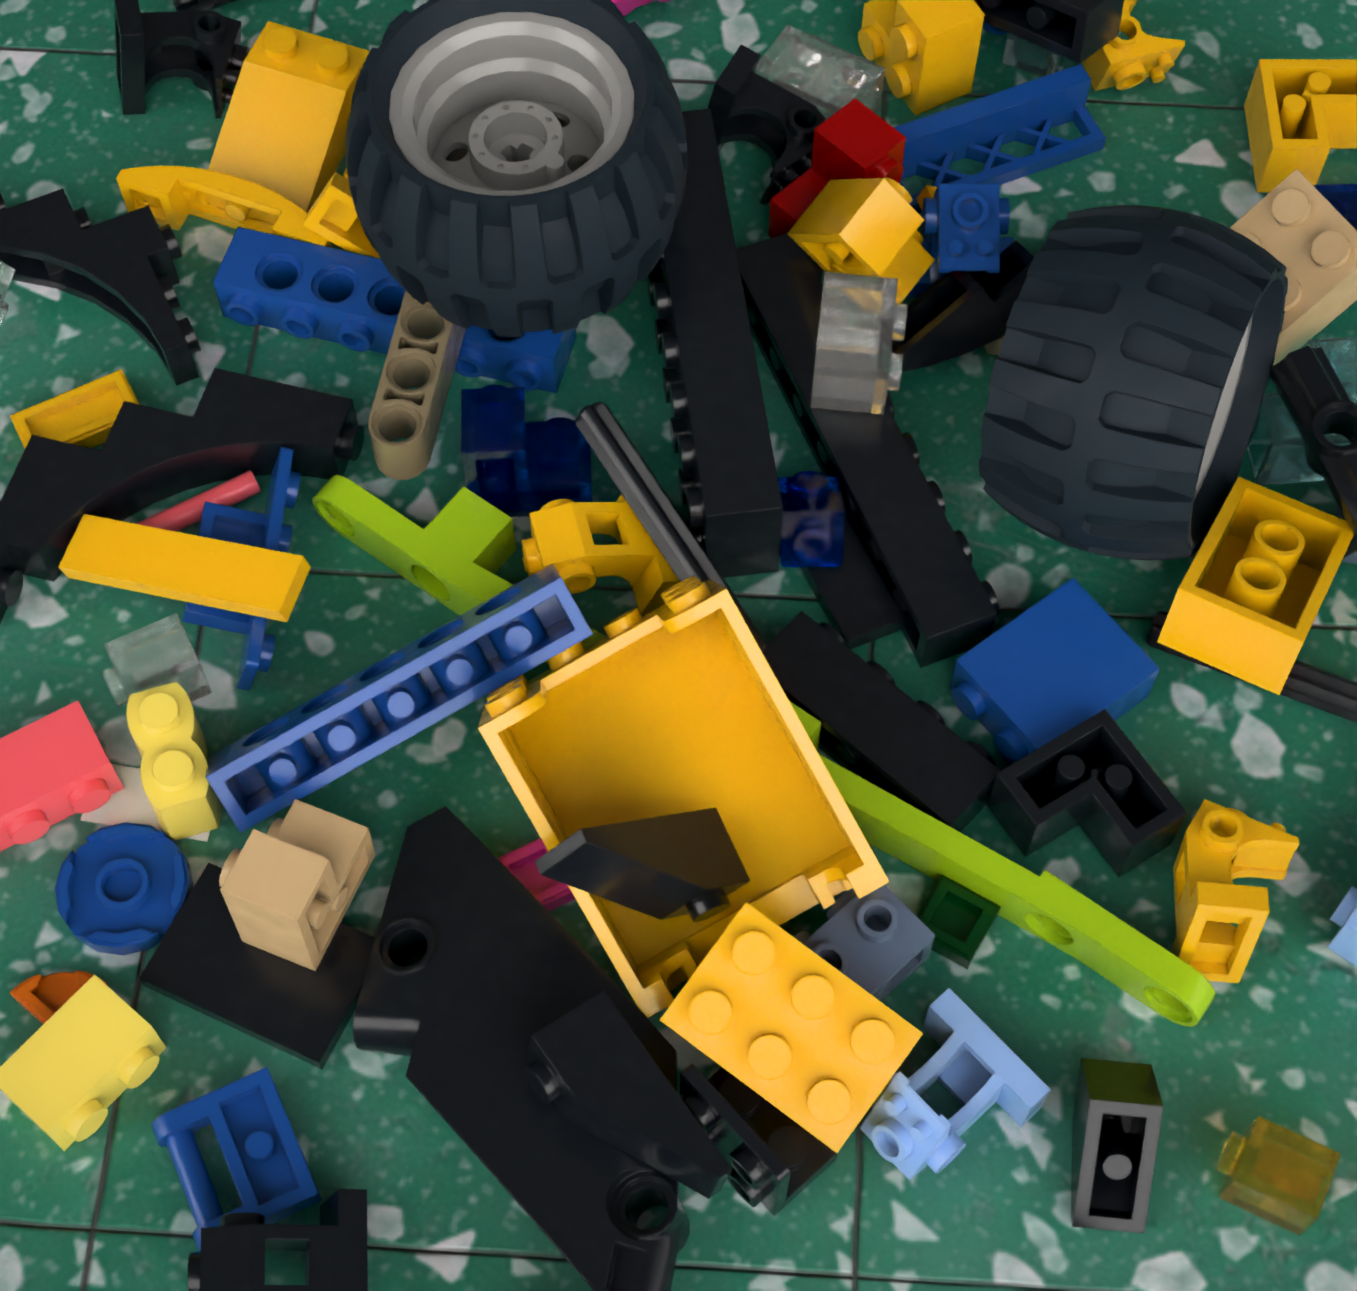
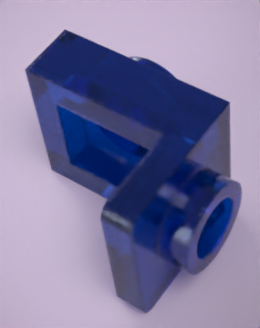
M813 471L800 472L793 477H778L783 505L780 543L781 565L783 567L840 566L843 563L845 511L839 477L826 476Z

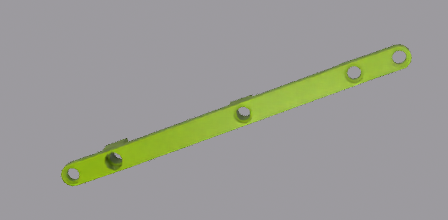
M334 475L312 497V503L316 511L331 528L458 615H462L513 586L510 582L495 575L499 568L516 551L513 519L464 486L424 529L344 476ZM590 627L593 635L582 640L581 643L586 649L607 636ZM790 702L814 747L818 750L821 722ZM819 754L869 844L936 881L939 880L942 874L999 905L1001 908L998 916L1074 957L1160 1016L1184 1027L1196 1026L1215 999V991L1211 983L1192 966L1048 871L1044 870L1040 876L1032 873Z

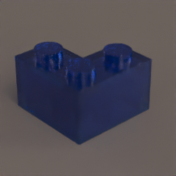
M488 385L480 389H462L461 456L467 489L510 517H530L529 513L539 511L543 505L557 499H570L574 502H593L592 449L577 428L575 420L556 417L547 421L528 422L525 387L508 388L502 385Z

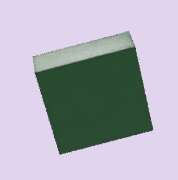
M941 874L917 917L935 934L931 950L968 969L996 920L1001 907Z

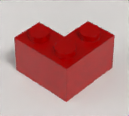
M854 98L814 129L811 168L770 199L768 236L773 238L788 233L830 180L886 177L900 184V178L904 171L902 163L906 137Z

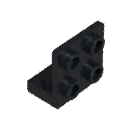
M692 1063L680 1072V1098L731 1167L732 1171L727 1179L736 1192L750 1206L756 1207L762 1202L772 1215L775 1216L836 1160L838 1153L834 1152L723 1067L708 1080Z

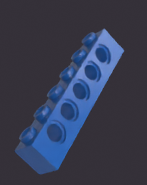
M242 227L237 228L213 280L223 316L231 318L239 324L246 326L258 324L284 330L302 339L314 337L340 343L354 351L363 352L370 350L383 354L388 353L405 293L404 288L388 272L379 258ZM470 325L468 329H465L455 371L467 377L483 376L509 382L523 390L532 391L539 389L557 393L577 338L576 328L553 334L552 329L523 332L522 337L497 336L494 330Z
M552 563L210 755L205 777L236 827L242 833L293 804L295 799L300 800L581 642L593 635Z

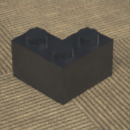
M1105 709L998 772L987 803V807L1025 857L1079 825L1118 877L1171 845L1187 815L1185 809Z

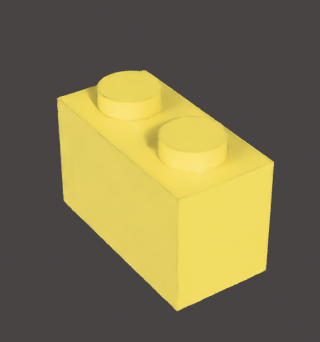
M94 974L0 1066V1090L65 1151L75 1140L77 1142L83 1141L98 1130L108 1115L107 1108L127 1088H136L151 1076L159 1064V1055L167 1047L154 1028Z

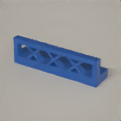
M1079 64L893 127L906 137L902 163L904 171L900 178V185L905 188L901 180L914 175L935 181L933 185L935 187L939 184L1002 185L1102 150L1106 137L1085 107L1091 78L1083 66ZM1073 121L1082 137L1069 141L1049 134L1053 127ZM1012 141H1018L1035 147L1033 154L1022 158L1002 153L1000 150L1002 145ZM963 158L985 164L983 171L972 175L957 172L950 168L954 161ZM920 193L911 196L912 202L910 205L917 213L922 212L917 201V196Z

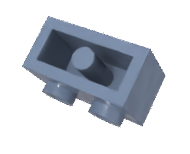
M885 885L860 899L852 888L844 892L835 901L836 903L829 908L826 914L829 920L813 935L804 930L794 938L872 996L882 1001L929 958L935 934Z

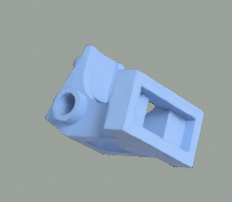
M950 988L929 1006L922 1027L941 1048L908 1079L901 1072H895L872 1104V1111L860 1127L864 1134L872 1141L877 1152L884 1159L893 1163L908 1180H911L927 1166L935 1174H938L947 1167L966 1146V1143L960 1136L995 1103L1022 1127L1041 1109L1051 1090ZM935 1081H938L963 1106L948 1120L942 1114L938 1116L920 1097Z

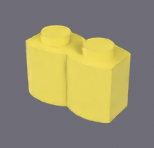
M177 682L130 694L126 711L127 724L142 758L140 774L144 791L163 831L171 840L176 841L218 829L222 816V804L205 777L208 769L207 745L189 696Z

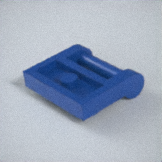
M267 1067L160 1115L151 1123L158 1145L168 1148L197 1225V1229L194 1230L192 1236L198 1252L201 1249V1228L220 1227V1217L241 1212L258 1213L265 1216V1224H273L322 1201L280 1094ZM212 1124L243 1206L225 1214L194 1137L199 1129Z

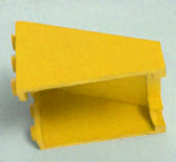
M695 575L662 592L660 595L665 604L642 617L637 607L629 610L603 626L608 635L604 639L586 649L579 642L547 660L546 662L550 669L527 681L522 674L488 693L489 696L486 697L488 702L483 706L478 726L481 735L548 852L582 828L717 808L750 879L748 883L727 896L731 905L719 914L699 922H693L690 914L660 920L569 886L635 1004L647 1018L671 1005L674 997L670 991L675 989L680 983L690 979L745 902L780 926L819 903L823 909L828 908L836 903L833 897L845 890L848 891L853 888L860 899L889 882L727 588L712 579L701 582L700 578L697 579Z

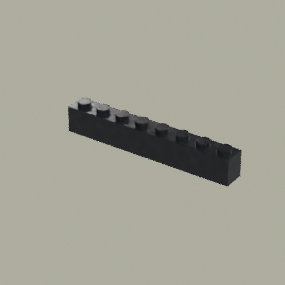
M787 233L736 249L751 333L821 472L903 616L904 621L901 630L920 668L971 650L992 634L996 616L999 615V604L996 594L989 582L986 580L980 582L971 565L972 554L968 541L960 530L953 531L945 516L946 508L941 490L933 480L927 482L919 467L920 458L915 441L908 432L902 434L895 422L894 406L890 394L883 385L876 386L869 372L870 364L864 345L859 339L852 340L845 327V314L840 300L835 294L828 295L822 284L820 266Z

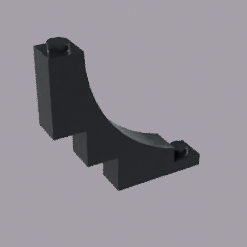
M214 368L193 417L124 401L101 451L32 435L0 501V623L8 606H13L20 597L23 587V574L53 582L61 575L62 571L58 566L83 514L123 521L168 497L214 482L230 480L251 470L254 476L271 475L281 446L294 449L290 471L299 472L301 476L330 480L334 475L343 476L349 460L356 461L358 459L364 442V427L358 425L353 399Z

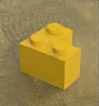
M871 0L864 3L862 26L858 32V42L866 59L869 61L874 60L886 76L887 84L892 94L896 98H902L912 113L917 116L972 92L985 14L974 0Z
M1259 59L1244 103L1257 192L1270 193L1296 169L1316 187L1331 148L1357 149V59Z
M886 177L830 180L787 233L865 312L893 314L935 261L921 245L924 240L917 229L924 219L910 205L912 202L911 195L898 182Z

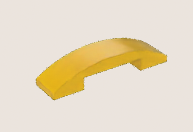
M162 165L121 169L116 177L128 213L149 205L157 224L162 226L169 224L171 229L177 231L180 230L190 214L236 230L238 227L332 248L329 240L303 225L307 216L304 210L280 194L241 177L203 168Z

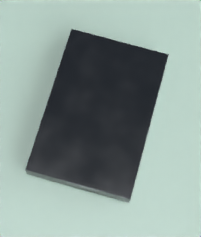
M208 863L139 977L140 981L145 987L323 1069L356 1009L375 938L340 923L316 971L244 943L240 938L220 891L219 878L222 868Z

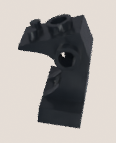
M114 0L116 76L123 115L146 114L145 94L159 80L169 77H188L192 79L196 87L209 91L215 119L221 118L226 103L230 104L234 90H231V87L236 85L243 62L249 53V47L241 45V21L222 16L215 11L140 13L138 0Z
M740 45L715 83L707 109H711L718 152H720L725 143L747 141L757 145L770 156L773 169L769 177L772 179L760 200L761 204L766 205L770 202L771 198L811 168L814 129L826 121V119L815 105L755 73L761 55Z
M338 1189L320 1206V1225L265 1224L264 1215L250 1212L231 1213L220 1217V1227L201 1228L200 1252H191L189 1255V1291H368L367 1190ZM294 1250L306 1252V1285H265V1251Z

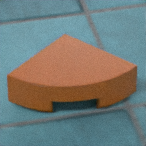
M77 970L76 972H59L46 976L39 974L26 979L9 993L15 1001L39 1022L44 1024L93 974Z

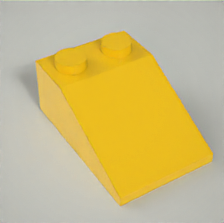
M268 21L243 62L208 170L223 172L262 185L290 200L308 213L346 154V132L351 113L352 96L358 76L370 51Z

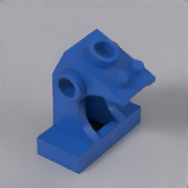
M939 184L934 192V198H924L922 231L923 234H928V236L923 237L924 241L921 245L935 261L906 297H919L945 275L942 273L974 271V274H970L971 276H974L978 271L999 273L1000 253L1014 242V237H1000V235H1007L1010 205L1008 198H999V184Z

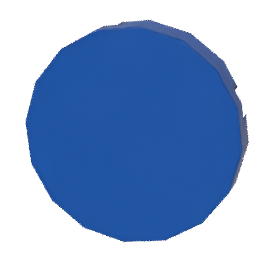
M125 822L100 828L87 836V842L80 846L75 854L72 850L61 864L55 885L58 912L76 939L97 952L128 955L149 950L162 941L194 888L190 864L178 845L173 840L167 838L165 833L151 825Z

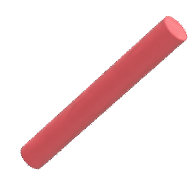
M249 470L136 524L177 532L200 521L205 501L230 507L260 493L261 490L253 473Z

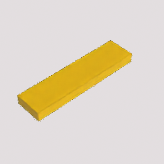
M83 514L58 568L67 578L288 622L311 566L304 556Z

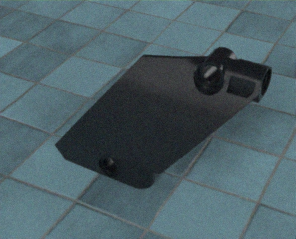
M445 806L407 827L355 1009L353 1036L356 1047L361 1051L411 1056L406 1073L407 1079L527 1213L593 1291H671L677 1253L685 1246L690 1234V1221L679 1200V1182L567 1120L554 1101L549 1104L542 1102L530 1086L524 1067L528 1065L525 1059L533 1034L603 990L678 1093L677 1052L565 928ZM426 952L419 962L411 966H405L412 956ZM655 1206L668 1208L665 1219L658 1226L651 1229L637 1228L639 1217L645 1210Z

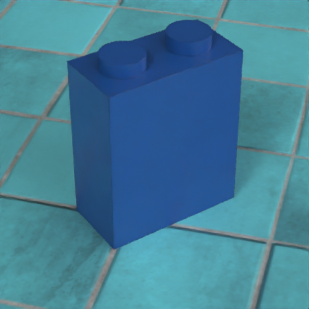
M1072 578L956 659L949 689L951 690L954 703L962 714L970 720L977 719L993 736L994 745L1001 757L1011 765L1104 709L1116 721L1148 697L1160 668L1087 591Z

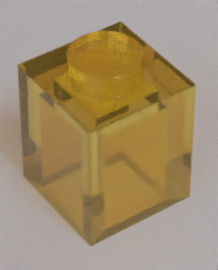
M1258 1116L1243 1135L1232 1131L1225 1143L1216 1171L1227 1176L1218 1198L1297 1235H1301L1318 1219L1341 1153Z

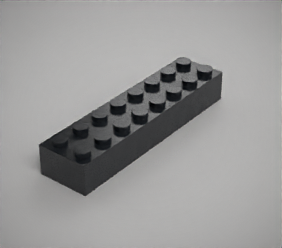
M711 109L685 111L682 114L687 140V177L683 202L674 222L670 240L657 264L647 276L651 307H656L657 319L654 320L658 354H663L665 367L662 368L666 403H671L673 417H670L672 446L674 454L679 453L681 468L678 469L680 497L682 505H687L689 521H686L687 525L723 578L777 572L779 570L783 505Z

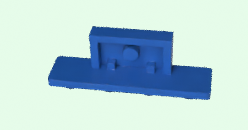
M282 446L280 448L271 473L265 514L205 501L197 536L288 553L292 536V525L282 523L284 508H294L301 473L290 471L294 449ZM185 602L182 622L245 634L236 685L237 689L249 691L257 671L268 672L274 651L275 635L265 633L267 618Z

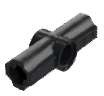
M1306 346L1288 353L1283 360L1272 366L1269 377L1305 442L1304 456L1306 463L1313 472L1324 478L1353 534H1357V404L1351 402L1322 347L1310 348V346ZM1340 434L1346 437L1351 444L1346 446L1334 445L1328 442L1324 435Z

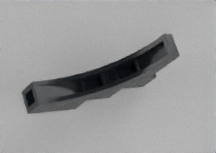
M63 188L10 208L6 207L0 193V280H15L56 288L92 302L129 325L157 353L176 386L199 377L191 355L201 351L195 332L187 317L177 321L172 311L180 308L179 300L173 288V285L180 283L173 260L182 257V253L170 225L167 224L159 227L149 205L92 226L84 207L76 210L72 209Z

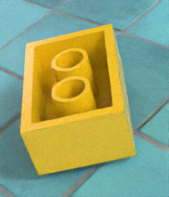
M1238 476L1176 592L1157 642L1248 683L1280 695L1354 536L1347 521Z
M747 902L744 903L660 1018L661 1022L836 1153L839 1152L923 1035L920 1030Z

